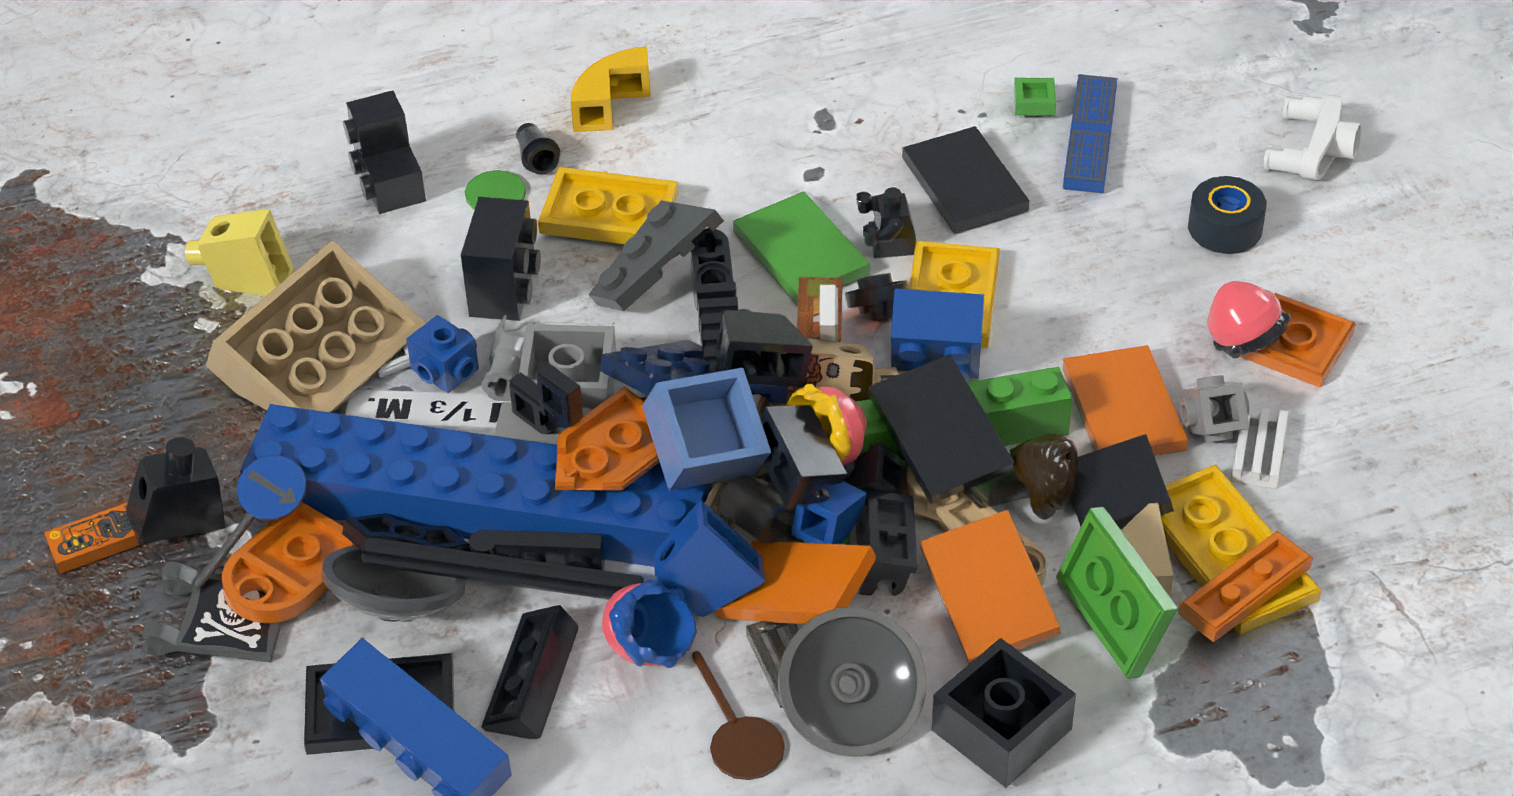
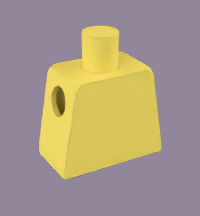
M270 209L215 216L210 219L200 240L188 241L185 248L187 263L189 265H206L214 285L221 290L267 296L294 271V266Z

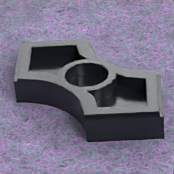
M387 513L344 519L342 535L360 550H362L365 539L370 537L471 552L469 543L447 526L412 524L396 519Z

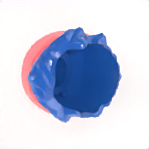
M660 579L647 580L643 583L632 584L618 590L608 600L603 612L602 628L607 643L617 655L639 667L660 664L667 668H672L676 665L677 660L684 657L687 651L691 649L697 634L693 611L689 608L687 601L684 600V593L681 588L667 589L663 586Z

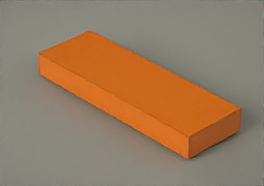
M1275 531L1179 604L1178 615L1212 642H1215L1311 568L1313 557L1279 531Z

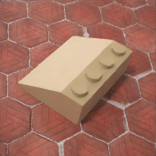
M331 240L212 342L206 367L236 394L268 410L270 404L332 413L376 374L385 363L397 355L407 344L406 338L425 325L426 322L337 243Z

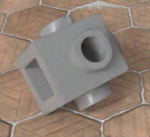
M1224 375L1196 379L1197 387L1183 389L1185 400H1182L1180 403V413L1183 424L1189 427L1190 434L1205 435L1206 442L1233 438L1232 431L1250 428L1248 420L1250 406L1243 383L1225 382ZM1210 401L1214 405L1213 413H1211Z

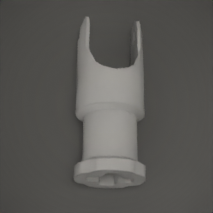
M504 315L497 328L489 356L491 369L484 375L482 380L483 391L487 393L488 397L496 401L511 400L509 380L519 374L524 337L505 332L504 325L507 315Z

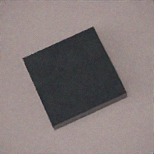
M1147 434L1078 457L1077 474L1071 500L1080 527L1090 508L1104 507L1120 529H1123L1149 503H1158L1161 515L1174 511Z

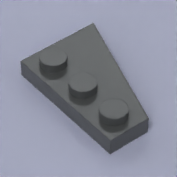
M661 200L648 213L646 221L636 234L624 244L622 252L612 265L600 275L598 283L588 295L598 306L625 311L662 278V267L678 255L685 257L695 248L691 241L706 227L714 231L724 220L715 209Z

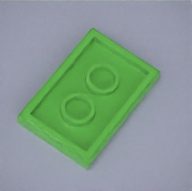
M804 191L733 220L734 233L797 305L798 294L800 305L819 297L820 285H836V288H839L870 274V263Z
M1104 507L1090 508L1056 578L1126 678H1138L1142 676L1178 608Z

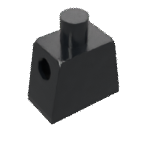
M749 309L727 310L722 314L715 353L718 372L743 368L748 384L804 387L813 345L784 315L752 312Z
M173 438L167 442L166 453L145 456L139 461L126 507V514L139 544L225 528V517L217 473L206 449L201 447L195 448L193 441L188 438Z

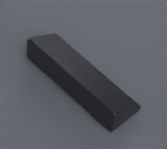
M561 605L522 613L481 727L485 731L526 739H539L542 736L578 632L577 623Z

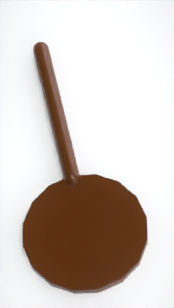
M694 651L692 658L728 721L721 725L712 737L710 752L713 763L722 773L734 779L753 780L773 772L783 759L785 745L781 733L772 723L761 718L748 716L737 718L702 654L699 651Z

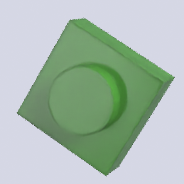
M1015 77V115L1055 116L1056 95L1054 78Z

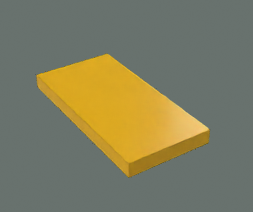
M1216 464L1165 485L1174 509L1173 512L1161 515L1167 545L1201 587L1273 534L1271 529ZM1305 572L1233 628L1239 635L1319 601L1322 590Z

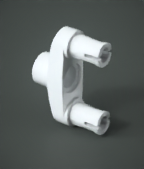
M1287 93L1283 106V118L1307 120L1317 123L1309 146H1305L1304 149L1268 144L1264 156V170L1300 174V178L1321 180L1335 157L1356 159L1361 139V124L1341 121L1342 96L1324 94L1322 97H1310Z

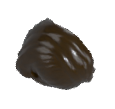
M1043 434L1037 437V439L1027 440L1009 450V454L1015 462L1014 468L1018 479L1030 489V505L1033 513L1043 520L1052 517L1057 510H1061L1064 507V504L1073 493L1078 465L1077 447L1072 440H1068L1064 436Z

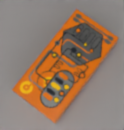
M127 503L44 532L60 574L142 545L138 543L126 514Z

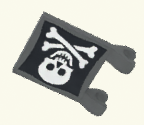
M168 562L165 564L162 571V579L165 580L164 592L172 596L191 593L180 630L160 621H149L146 623L142 635L146 639L144 647L148 654L164 655L178 651L271 663L282 622L259 623L247 620L236 614L225 601L222 574L213 573L201 588H197L194 582L201 574V571H197L179 562ZM254 590L247 592L243 597L256 600L264 597L266 593Z

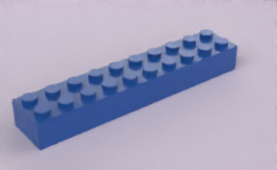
M274 404L269 405L240 469L242 475L244 469L254 460L267 455H282L292 459L302 468L307 481L306 495L302 502L330 519L344 521V519L387 513L396 519L412 524L447 526L463 539H470L471 535L479 530L602 534L605 560L654 567V554L658 547L701 500L704 503L706 502L712 490V483L669 491L660 462L623 490H555L557 445Z

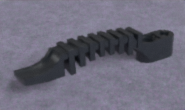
M707 228L691 241L695 245V248L691 251V275L694 304L698 311L702 358L710 362V369L718 372L715 351L722 314L727 310H738V297H736V283L733 281L728 238L720 230L715 229L712 231ZM757 484L747 502L758 501Z

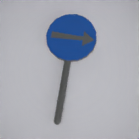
M267 455L254 460L244 469L238 480L237 496L247 514L195 580L194 584L197 588H201L207 582L255 518L262 521H277L291 515L301 505L306 495L307 481L302 468L295 461L282 455Z

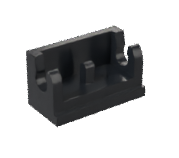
M812 405L766 407L760 420L771 454L763 464L785 509L794 508L795 505L820 503L829 500L831 496L827 489H816L825 484L843 483L847 472Z
M868 490L863 509L856 522L857 545L871 546L877 558L862 582L859 594L872 596L878 588V582L892 580L894 581L892 582V595L896 596L905 589L910 574H915L918 568L913 496Z

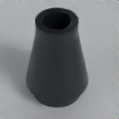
M525 123L521 125L516 131V139L519 142L523 166L535 174L544 175L550 173L559 163L560 148L558 144L540 131L535 124Z

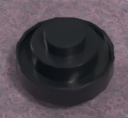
M883 273L857 279L859 289L846 292L845 296L848 308L858 307L859 314H868L869 320L875 321L892 317L894 290L908 289L907 280L892 282L891 273Z

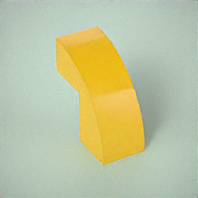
M647 46L630 48L610 54L593 63L579 76L572 89L570 101L573 132L613 130L611 99L650 97Z

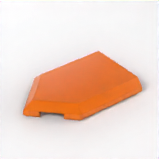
M623 387L584 415L573 426L566 428L558 434L555 490H623L657 465L660 461L642 407L645 401L628 388Z

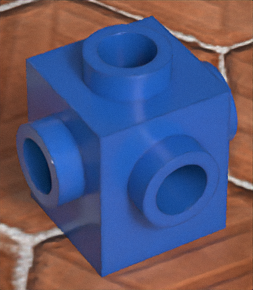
M436 315L406 338L411 369L424 382L428 384L433 383L446 393L451 392L462 382L469 380L479 370L475 338L466 329H459L439 315Z

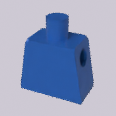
M702 500L693 507L654 554L655 577L660 579L663 586L667 589L681 588L684 593V600L687 601L693 613L699 617L709 615L765 582L762 556Z

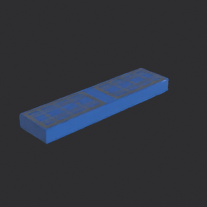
M1078 74L1063 189L1104 193L1118 78Z

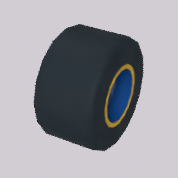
M1219 176L1201 182L1192 193L1188 230L1191 237L1201 247L1213 252L1224 254L1244 252L1254 247L1262 237L1267 200L1263 192L1256 185L1240 177Z

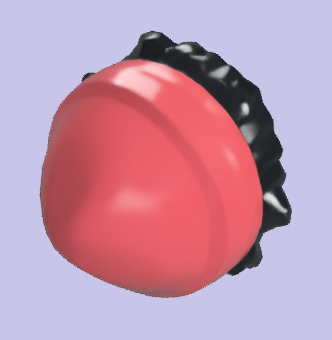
M1231 281L1221 286L1217 291L1210 307L1207 327L1214 339L1213 344L1216 350L1224 351L1235 359L1239 358L1240 354L1246 355L1249 352L1262 350L1272 345L1287 330V323L1290 321L1291 315L1282 310L1280 301L1273 292L1253 283Z

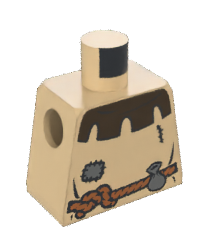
M808 339L813 348L805 385L813 384L815 387H835L857 402L870 399L868 395L869 386L898 375L896 367L874 368L873 356L864 345ZM795 387V392L804 387Z

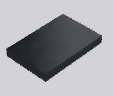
M976 126L902 147L903 160L954 234L1029 211L1030 200Z
M951 354L869 386L868 395L930 504L1013 471L1015 462Z
M452 653L389 658L454 711V664ZM335 663L306 666L304 726L306 755L374 749L360 735L359 726L349 718L345 722L340 721L323 703L326 697L320 678Z

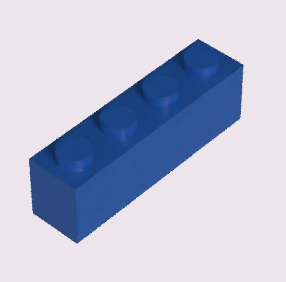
M361 638L320 678L326 697L323 700L326 708L340 721L345 722L349 718L359 726L360 735L371 747L377 751H381L383 748L387 749L396 757L395 762L401 771L414 781L421 777L433 787L432 793L434 796H493L512 776L507 753L364 638Z

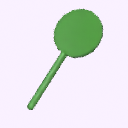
M501 170L487 171L475 176L467 183L465 189L466 202L474 210L478 197L523 200L526 194L524 182L518 175Z

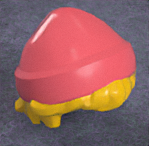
M806 384L804 388L794 392L785 406L812 405L842 465H847L856 460L862 450L867 428L866 415L859 404L839 389L831 386L815 387L813 384Z

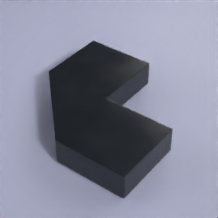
M550 363L536 371L537 384L521 372L509 380L512 413L539 433L547 434L556 428L563 427L564 429L571 427L583 418L580 385Z

